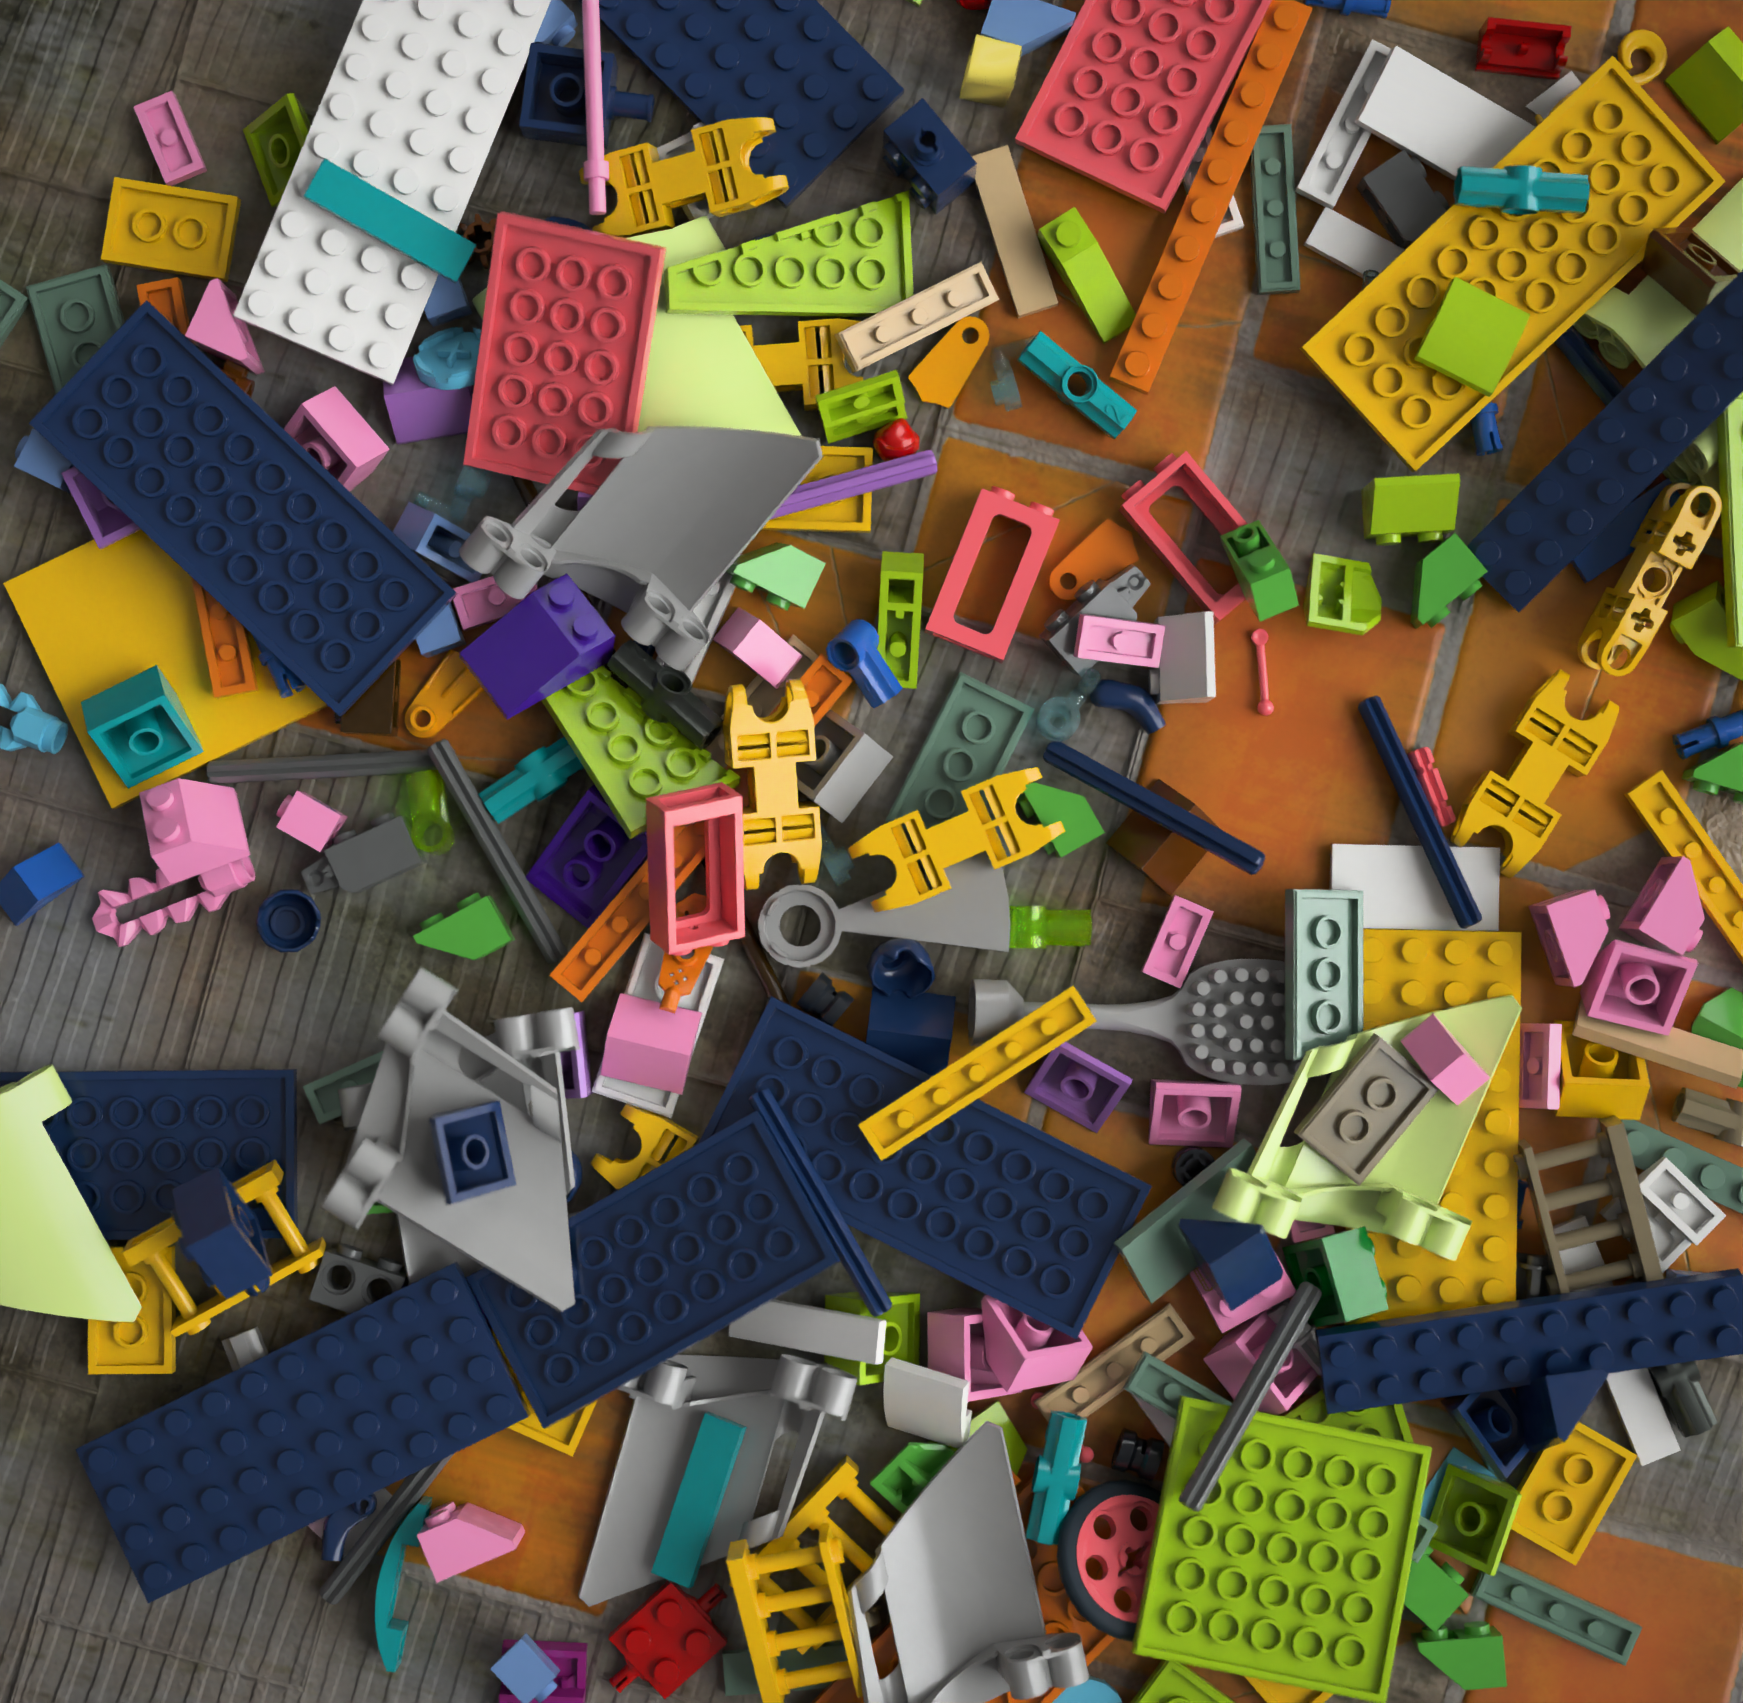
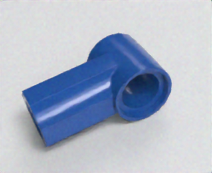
M856 619L852 620L828 643L826 654L830 663L835 668L850 674L870 706L875 708L897 695L903 688L877 650L879 636L876 629L867 621Z

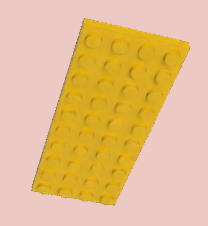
M1614 56L1607 59L1492 167L1494 169H1504L1506 166L1526 165L1540 167L1542 172L1588 175L1590 191L1584 213L1539 211L1537 214L1520 215L1503 213L1500 211L1501 208L1455 205L1454 203L1299 348L1411 472H1416L1644 258L1648 237L1654 228H1677L1726 182ZM1454 277L1530 314L1514 353L1490 397L1414 359L1427 327L1435 318L1447 287Z
M1363 929V1031L1433 1011L1511 994L1521 1006L1522 932ZM1520 1015L1438 1205L1472 1221L1456 1261L1437 1255L1419 1245H1413L1400 1240L1392 1235L1367 1231L1375 1247L1374 1259L1379 1276L1384 1281L1387 1289L1386 1300L1389 1309L1344 1322V1326L1516 1301L1518 1166L1514 1162L1513 1155L1518 1154Z

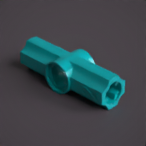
M1513 165L1506 166L1504 169L1460 166L1457 169L1454 181L1453 196L1455 198V205L1501 208V212L1508 214L1528 215L1537 214L1539 211L1582 214L1585 212L1586 204L1589 200L1590 184L1588 182V175L1542 172V168L1535 166Z
M1041 331L1035 335L1017 358L1020 364L1056 392L1061 402L1073 406L1113 440L1126 428L1137 412L1135 408L1098 379L1097 374L1092 368L1081 365ZM1072 374L1079 375L1085 380L1086 391L1081 397L1073 395L1068 389V379Z
M562 737L548 748L545 746L541 747L522 759L514 766L515 770L494 782L487 789L485 788L484 791L479 793V796L497 823L501 824L535 800L539 802L568 783L569 777L581 771L584 767L566 738Z
M1051 1410L1045 1433L1042 1455H1038L1031 1487V1492H1034L1025 1532L1026 1538L1037 1543L1058 1545L1059 1533L1064 1518L1068 1514L1070 1501L1075 1499L1081 1473L1079 1458L1087 1425V1418L1065 1411Z

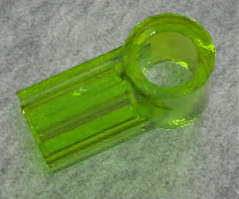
M438 770L414 772L413 774L406 775L413 824L411 829L413 843L418 849L430 855L439 856L447 853L455 842V833L450 823L444 780ZM431 825H440L443 831L441 841L437 845L427 846L423 839L425 830Z
M1009 906L1011 924L1009 948H1046V945H1091V910H1046V906Z

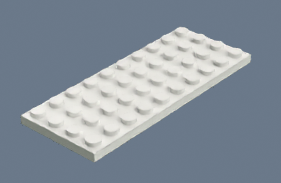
M363 0L233 317L393 385L439 274L304 198V194L325 158L456 233L529 56L530 44L534 43L551 0Z

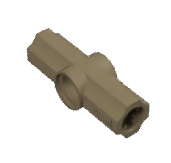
M1682 1087L1680 1093L1676 1096L1672 1108L1673 1122L1698 1131L1714 1134L1715 1139L1743 1147V1102L1726 1098L1725 1101Z

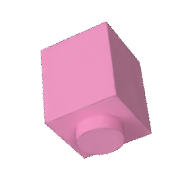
M296 791L294 796L287 795L280 805L276 816L281 819L276 827L313 849L325 853L324 850L331 847L333 844L332 839L338 835L348 816L305 792Z

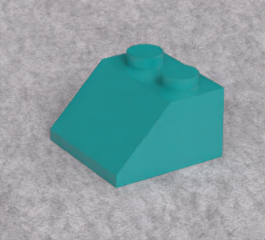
M157 665L81 702L88 734L128 789L204 752L176 692Z

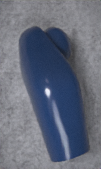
M1104 679L1098 681L1090 691L1089 696L1092 704L1097 707L1128 712L1147 734H1151L1166 725L1150 693L1139 686Z
M374 1493L325 1518L321 1560L342 1561L345 1541L349 1531L373 1514L377 1508V1498Z

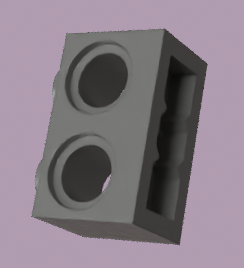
M339 1243L338 1248L331 1247L325 1251L309 1300L353 1313L380 1299L372 1291L374 1279L382 1278L387 1280L391 1285L392 1293L408 1285L406 1271L402 1270L403 1264L399 1261L379 1257L377 1262L362 1257L363 1250L348 1244ZM335 1265H343L350 1270L352 1280L349 1286H341L334 1281L332 1271Z

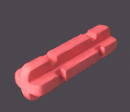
M1422 747L1411 751L1407 756L1413 769H1416V776L1440 827L1455 822L1456 817L1451 805L1447 806L1445 801L1449 798L1438 769L1433 768L1432 763L1435 761L1430 748Z

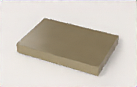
M1374 1033L1293 1132L1360 1186L1439 1088L1424 1073Z

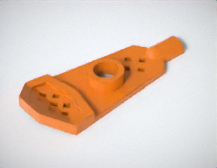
M693 893L676 903V918L686 916L685 914L691 915L702 912L706 907V896ZM712 946L692 949L694 955L689 959L669 955L664 951L658 985L664 991V995L659 1009L675 1014L680 997L691 994L713 949Z

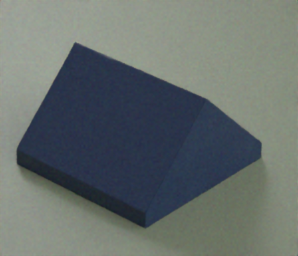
M873 986L866 1043L931 1076L936 1075L948 1066L956 996L924 992L916 998L909 999L903 992L894 991L887 997L882 990Z
M500 1101L434 1113L429 1118L446 1205L517 1185Z
M1180 1218L1178 1226L1200 1271L1230 1311H1233L1282 1278V1267L1262 1224Z
M1603 1369L1548 1375L1530 1382V1385L1515 1388L1527 1448L1535 1453L1564 1443L1609 1374Z
M1505 1388L1450 1396L1440 1401L1487 1469L1500 1481L1507 1479L1529 1452L1525 1442L1517 1396L1513 1390Z

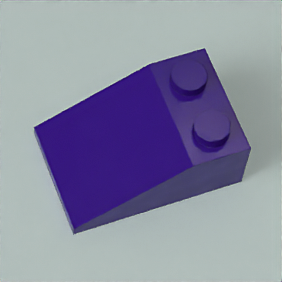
M566 573L529 594L462 650L459 657L507 720L608 663L613 655L615 634Z
M594 784L587 790L526 875V879L589 929L647 860V831L629 839Z

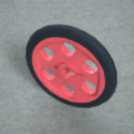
M1130 1480L1108 1481L1090 1488L1075 1501L1065 1516L1059 1533L1057 1560L1063 1586L1068 1598L1078 1612L1098 1630L1114 1638L1133 1642L1162 1492L1147 1484ZM1133 1509H1139L1146 1515L1147 1527L1144 1531H1139L1132 1525L1130 1514ZM1096 1517L1104 1518L1110 1525L1111 1534L1107 1540L1098 1537L1094 1531L1093 1525ZM1143 1547V1549L1135 1555L1136 1558L1133 1561L1134 1567L1121 1571L1118 1574V1572L1126 1566V1562L1128 1560L1127 1554L1139 1550ZM1089 1557L1097 1559L1102 1566L1103 1574L1100 1580L1091 1579L1085 1570L1086 1560ZM1118 1589L1127 1592L1130 1596L1131 1608L1128 1613L1120 1611L1115 1605L1114 1595Z

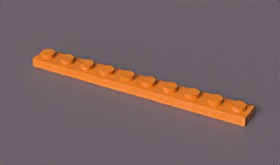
M1272 0L1110 374V380L1148 395L1311 15L1312 7L1295 0Z
M176 277L136 285L140 306L147 300L185 336L190 324L181 280ZM192 578L214 698L219 699L259 691L247 629Z
M822 653L800 678L810 704L814 728L854 682L844 671L835 668ZM780 703L775 707V709L770 713V715L777 711L778 707L780 706ZM726 765L724 769L728 770L730 768L741 777L740 784L732 789L742 795V808L748 807L747 767L733 769ZM704 820L678 825L673 828L675 892L705 858ZM648 859L549 975L581 1003L650 923Z

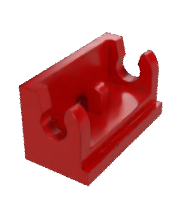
M1488 17L1479 30L1475 71L1558 80L1568 60V56H1564L1566 44L1571 38L1572 26Z

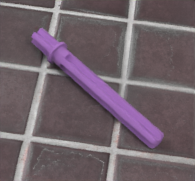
M925 450L799 485L771 519L936 474V458L932 450Z

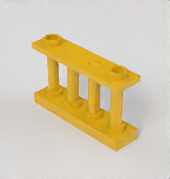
M276 1159L231 1183L246 1203L255 1199L256 1203L262 1202L292 1252L287 1257L270 1265L273 1275L269 1277V1286L297 1270L300 1274H304L318 1266L322 1262L320 1257L324 1256L327 1244L323 1237L307 1245L276 1194L279 1191L277 1186L281 1184L284 1175ZM170 1217L128 1240L122 1254L130 1267L141 1261L145 1265L150 1264L181 1313L180 1316L175 1318L171 1328V1333L176 1338L185 1332L191 1336L202 1331L211 1323L210 1318L250 1296L243 1290L226 1299L218 1288L214 1286L218 1295L196 1306L165 1256L168 1252L166 1247L174 1244L182 1237V1232L175 1224L173 1217ZM256 1284L253 1285L256 1291L259 1292L260 1290Z
M846 1455L791 1512L783 1536L761 1544L753 1553L761 1557L801 1549L799 1547L801 1542L797 1538L807 1527L812 1531L817 1529L820 1532L821 1524L829 1523L833 1538L840 1537L844 1556L861 1571L857 1577L859 1578L868 1570L874 1560L828 1517L830 1512L826 1507L837 1496L841 1500L846 1498L885 1537L895 1522L857 1486L859 1481L855 1477L859 1474V1466ZM817 1564L796 1567L815 1586L829 1584L826 1572ZM771 1572L761 1574V1579H757L760 1592H767L768 1595L785 1592L770 1578ZM730 1578V1583H729V1585L733 1588L732 1582H731V1578ZM854 1581L846 1588V1592H848ZM831 1601L832 1604L816 1621L801 1607L781 1611L799 1630L832 1624L837 1620L833 1601ZM824 1643L799 1647L796 1650L803 1655L810 1647L816 1651Z
M821 1524L818 1546L758 1557L756 1553L750 1554L747 1539L730 1542L726 1562L763 1703H784L785 1695L790 1694V1689L846 1678H853L857 1698L863 1697L849 1600L840 1568V1563H844V1552L840 1537L833 1538L830 1524ZM824 1563L829 1584L768 1595L767 1592L760 1593L757 1579H761V1574ZM830 1601L834 1603L838 1619L837 1623L779 1634L776 1630L770 1631L767 1618H770L773 1612ZM843 1639L847 1661L787 1672L786 1668L780 1669L777 1656L781 1655V1651Z

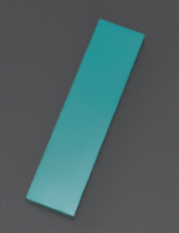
M325 158L304 194V198L455 284L477 246L475 243Z
M711 1412L704 1414L651 1573L686 1588L694 1586L747 1428L746 1426Z

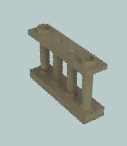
M1615 1115L1599 1119L1602 1132L1596 1133V1138L1537 1154L1533 1153L1532 1147L1525 1139L1518 1141L1519 1154L1513 1155V1158L1518 1166L1517 1173L1519 1179H1526L1551 1273L1544 1276L1549 1296L1570 1293V1291L1628 1276H1633L1634 1279L1640 1278L1641 1282L1664 1279L1625 1126ZM1600 1154L1602 1158H1609L1612 1173L1606 1174V1179L1544 1195L1539 1170ZM1612 1195L1613 1199L1619 1197L1622 1213L1616 1215L1617 1219L1554 1234L1549 1211ZM1620 1235L1624 1239L1629 1238L1633 1253L1627 1254V1259L1565 1275L1559 1251Z

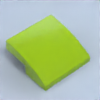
M1454 277L1447 287L1435 318L1427 327L1414 359L1490 397L1514 353L1530 314Z
M897 370L815 396L828 444L880 428L898 418L908 419Z

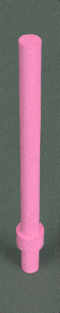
M582 0L587 161L583 162L584 181L588 182L589 214L604 215L606 214L605 182L609 180V162L604 160L599 0Z

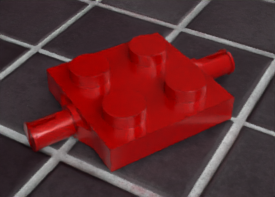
M668 1580L609 1633L608 1639L624 1655L627 1663L609 1679L613 1687L616 1686V1690L621 1693L624 1688L639 1676L641 1679L649 1682L664 1699L669 1697L728 1643L727 1637L713 1623L709 1613L727 1597L724 1590H720V1586L715 1583L703 1596L696 1599L685 1593L677 1583Z

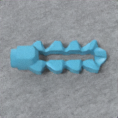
M0 684V706L17 712L11 719V729L0 725V748L12 752L30 747L40 752L58 753L67 738L68 724L62 722L56 716L43 712L33 695L20 692L12 701L4 685Z

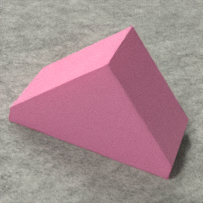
M740 607L736 609L713 638L718 645L775 689L781 685L803 657L760 619Z
M1433 1013L1401 1040V1043L1429 1080L1456 1105L1460 1104L1490 1079L1489 1075Z

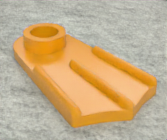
M973 316L960 319L910 373L908 379L916 388L922 402L937 404L946 408L952 406L989 342L988 327L981 319ZM967 329H974L979 335L978 340L973 344L964 342L962 338L963 332Z
M452 649L447 652L407 709L405 725L412 735L419 738L435 736L484 690L460 659V653ZM422 711H427L431 717L430 723L425 727H420L416 722L417 715Z

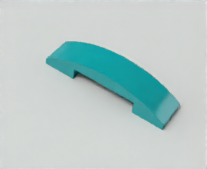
M424 1496L414 1506L394 1535L381 1566L375 1597V1630L381 1658L386 1671L395 1673L402 1662L409 1621L393 1618L406 1545L415 1547L421 1545L417 1534L425 1524L424 1519L429 1517L433 1497Z

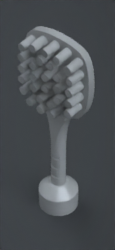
M1267 959L1219 961L1196 968L1186 976L1181 989L1168 997L1131 1004H1086L1097 1021L1086 1029L1126 1031L1169 1042L1179 1051L1184 1064L1193 1072L1214 1080L1244 1085L1290 1083L1302 1061L1285 1059V962ZM972 979L968 1000L969 1045L979 1047L1047 1002H1024L1023 997L1007 980Z

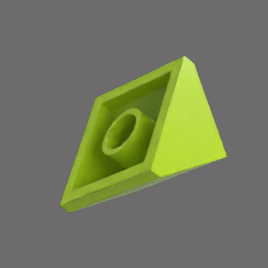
M1728 26L1705 43L1663 81L1716 144L1720 143L1743 123V43Z
M294 93L284 95L243 129L271 207L279 205L311 128L305 109Z
M1448 1463L1429 1521L1438 1525V1528L1428 1545L1490 1576H1495L1522 1495L1508 1482Z

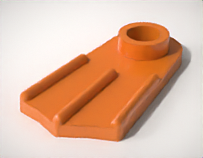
M1109 518L1105 519L1051 571L1049 576L1051 592L1061 600L1076 599L1074 597L1076 592L1091 580L1096 582L1099 578L1106 581L1129 565L1137 562L1139 557L1134 546L1132 532L1120 527ZM1063 574H1069L1073 577L1074 586L1072 589H1065L1061 586L1060 579Z

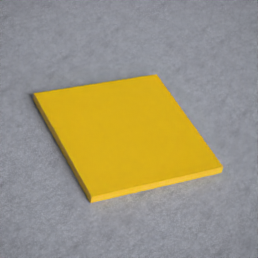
M142 529L103 549H99L95 540H91L3 583L112 809L121 807L139 798L140 792L181 778L207 765L210 761H216L328 706L306 684V687L297 693L295 689H292L288 678L287 682L294 695L281 698L268 667L263 666L258 658L261 652L248 629L259 691L219 699L214 698L192 578ZM157 665L176 692L204 752L128 789L88 734L81 702Z

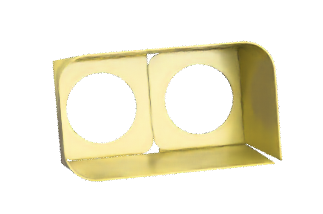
M976 34L969 52L972 55L968 56L959 98L1004 108L1014 88L1015 74H1017L1016 70H1018L1017 65L1019 66L1018 61H1020L1022 46Z

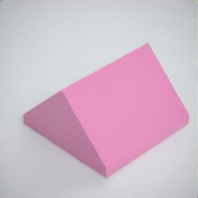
M218 278L209 281L185 337L203 351L225 361L228 359L242 365L249 372L256 375L265 372L246 322L233 317L238 305L236 295Z
M620 993L606 1037L600 1075L682 1095L702 1012L677 1007L674 1014L659 1009L660 1002Z
M1151 1079L1149 1144L1232 1148L1241 1098V1085L1215 1081Z

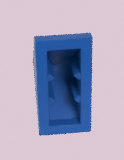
M57 843L14 866L0 881V905L15 926H18L85 876L62 844Z

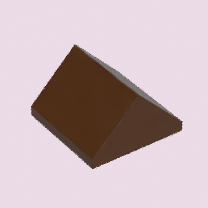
M1690 227L1654 228L1649 234L1641 267L1645 273L1695 316L1741 272Z
M1158 779L1150 789L1151 792L1219 828L1195 803L1162 780ZM1134 810L1106 842L1110 848L1169 897L1208 852Z

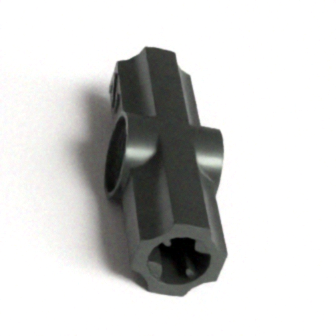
M632 639L622 644L612 655L607 666L642 697L641 707L648 717L662 723L670 722L701 750L709 746L721 733L724 720L690 691L692 683L683 671L676 670L670 666L662 667Z
M1695 1361L1647 1368L1657 1393L1662 1398L1664 1397L1682 1436L1686 1438L1699 1435L1710 1430L1712 1426L1718 1423L1699 1384L1701 1375Z

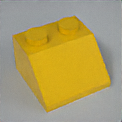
M1554 1020L1553 1024L1562 1025L1559 1109H1554L1555 1116L1607 1118L1615 1115L1619 1119L1640 1120L1650 1088L1645 1059L1572 1035L1575 1021Z

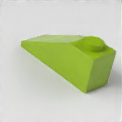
M1075 207L1071 208L1040 228L1037 237L1041 248L1102 343H1107L1129 329L1136 313L1097 240Z
M882 551L878 618L879 644L877 650L902 688L917 689L924 554Z
M1717 580L1674 604L1670 628L1676 640L1680 644L1686 643L1694 655L1743 681V647L1727 648L1725 590Z

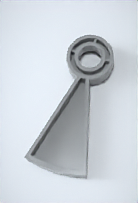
M984 851L944 868L951 884V889L913 905L874 913L870 902L886 896V890L839 909L834 900L819 888L804 884L801 886L799 884L788 885L771 895L764 904L763 910H761L758 919L761 943L776 961L797 968L809 967L824 961L833 953L838 945L842 931L1009 952L1010 910L1003 869L1000 867L994 870L987 852ZM924 873L923 875L928 884V887L930 890H932L933 888L928 879V876L926 873ZM797 905H805L812 908L818 914L821 922V931L817 939L806 946H795L787 942L780 930L783 914L789 908Z

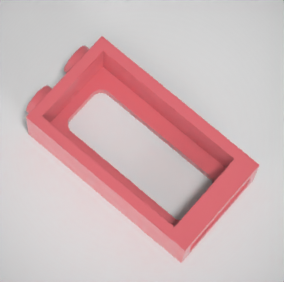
M1187 451L1178 458L1171 453L1153 469L1158 475L1145 485L1139 480L1121 495L1126 502L1121 505L1119 511L1204 612H1213L1214 624H1216L1246 599L1239 583L1226 594H1218L1153 518L1149 508L1152 503L1170 488L1177 486L1187 494L1220 535L1248 523Z
M992 486L990 491L981 489L926 625L925 633L1002 663L1060 519L1052 517L1054 510L1036 502H1031L1029 507L1013 501L1015 498L1013 493ZM1001 515L1028 526L1031 530V537L992 632L982 634L956 623L954 613L990 523L995 516Z
M721 782L646 798L650 939L669 955L681 956L689 954L692 949L704 946L720 947L727 945L730 940L745 937L742 795ZM704 820L706 907L700 913L676 918L673 826Z

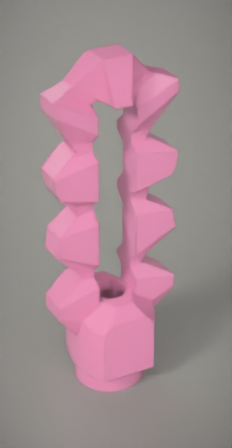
M249 856L198 874L199 883L205 892L124 924L118 921L116 908L172 886L160 868L156 870V883L146 877H135L129 879L128 893L108 889L99 891L100 906L92 917L96 931L113 937L118 947L128 945L142 928L150 936L159 933L165 928L168 917H171L175 923L190 921L199 903L208 912L219 910L231 892L255 881L253 864Z

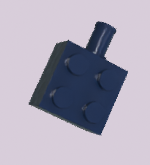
M538 43L530 44L519 123L525 139L587 147L584 49ZM601 52L604 149H607L611 120H614L615 116L651 122L654 111V95L618 91L616 86L618 65L614 53Z
M923 98L883 130L882 149L886 154L882 157L884 163L896 177L903 174L912 185L909 189L910 194L923 209L929 206L935 214H938L974 184L977 162Z
M217 1166L172 1189L176 1208L171 1210V1214L175 1224L182 1232V1237L178 1239L179 1247L189 1262L195 1260L199 1264V1271L205 1283L210 1288L216 1286L226 1299L243 1290L249 1296H257L258 1292L253 1287L255 1284L261 1293L265 1292L270 1284L269 1277L273 1274L258 1218L221 1169Z

